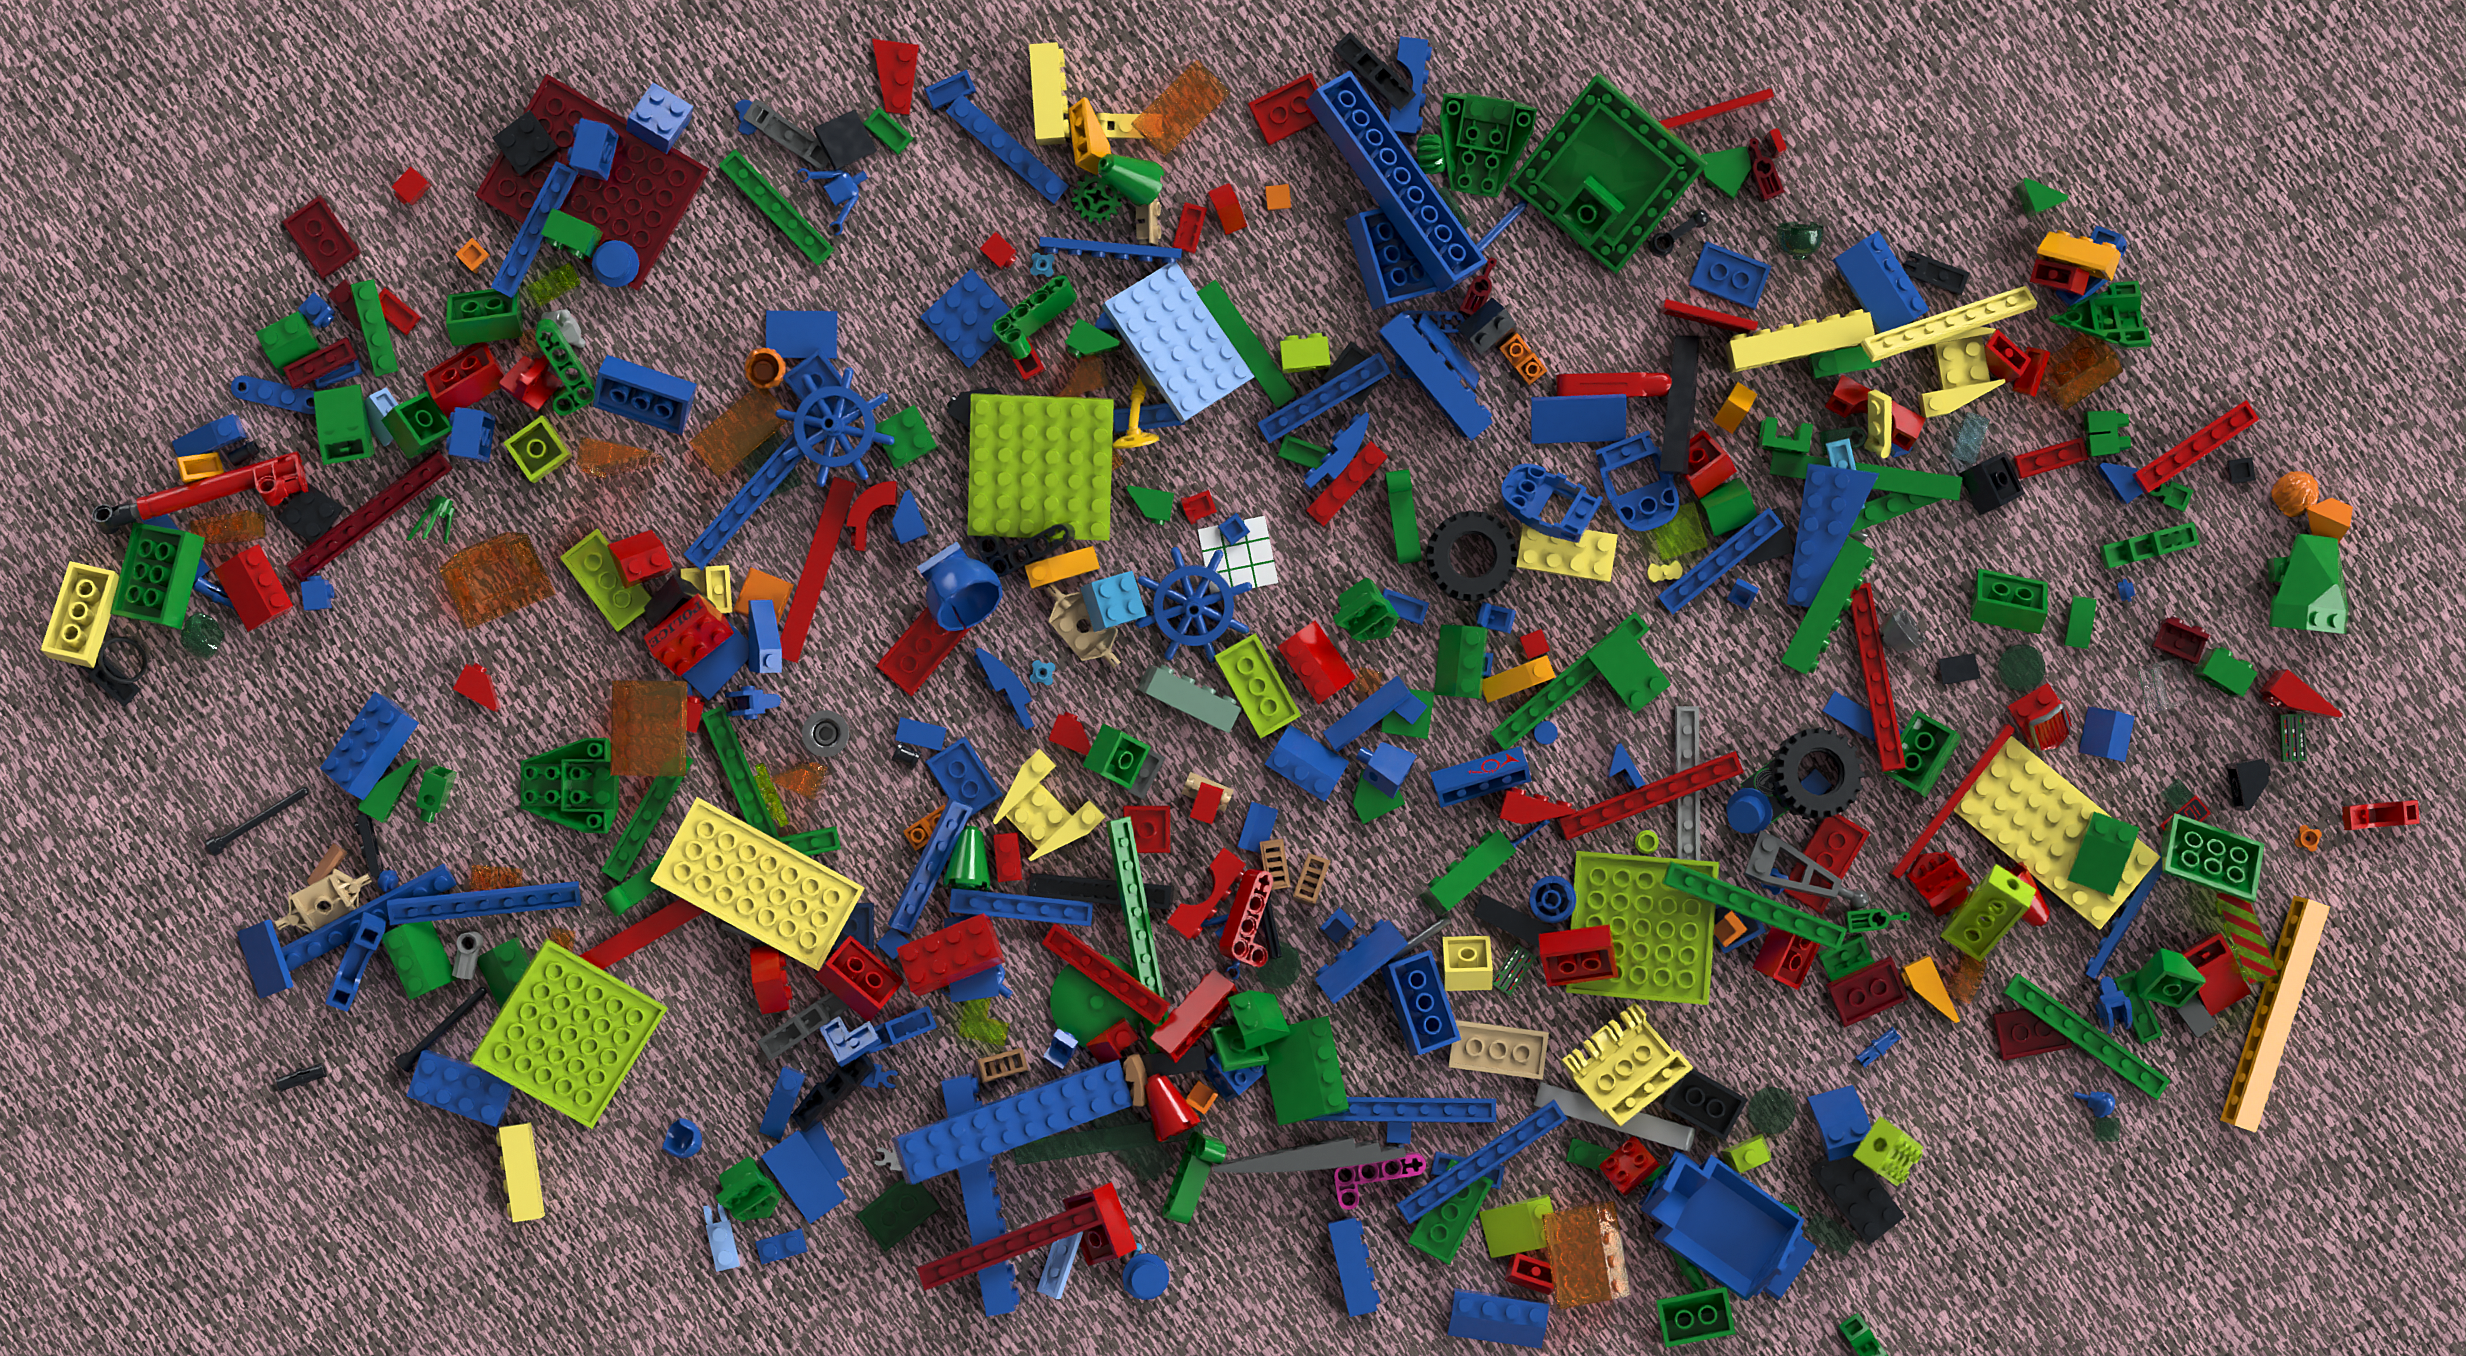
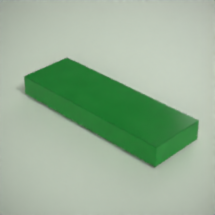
M2132 970L2113 978L2117 991L2123 990L2124 995L2130 999L2133 1019L2132 1027L2140 1045L2163 1036L2148 1000L2140 998L2138 995L2136 971Z

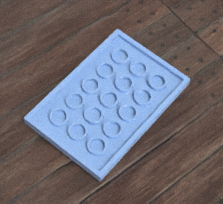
M1176 262V264L1169 263L1107 300L1101 306L1180 422L1183 423L1244 385L1255 376Z

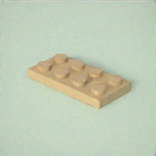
M1455 1020L1461 1040L1451 1043L1448 1067L1543 1080L1549 1032Z

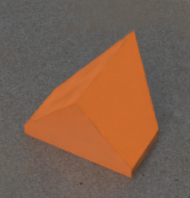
M2329 498L2306 508L2311 534L2314 536L2338 538L2339 544L2350 528L2353 507L2334 498Z

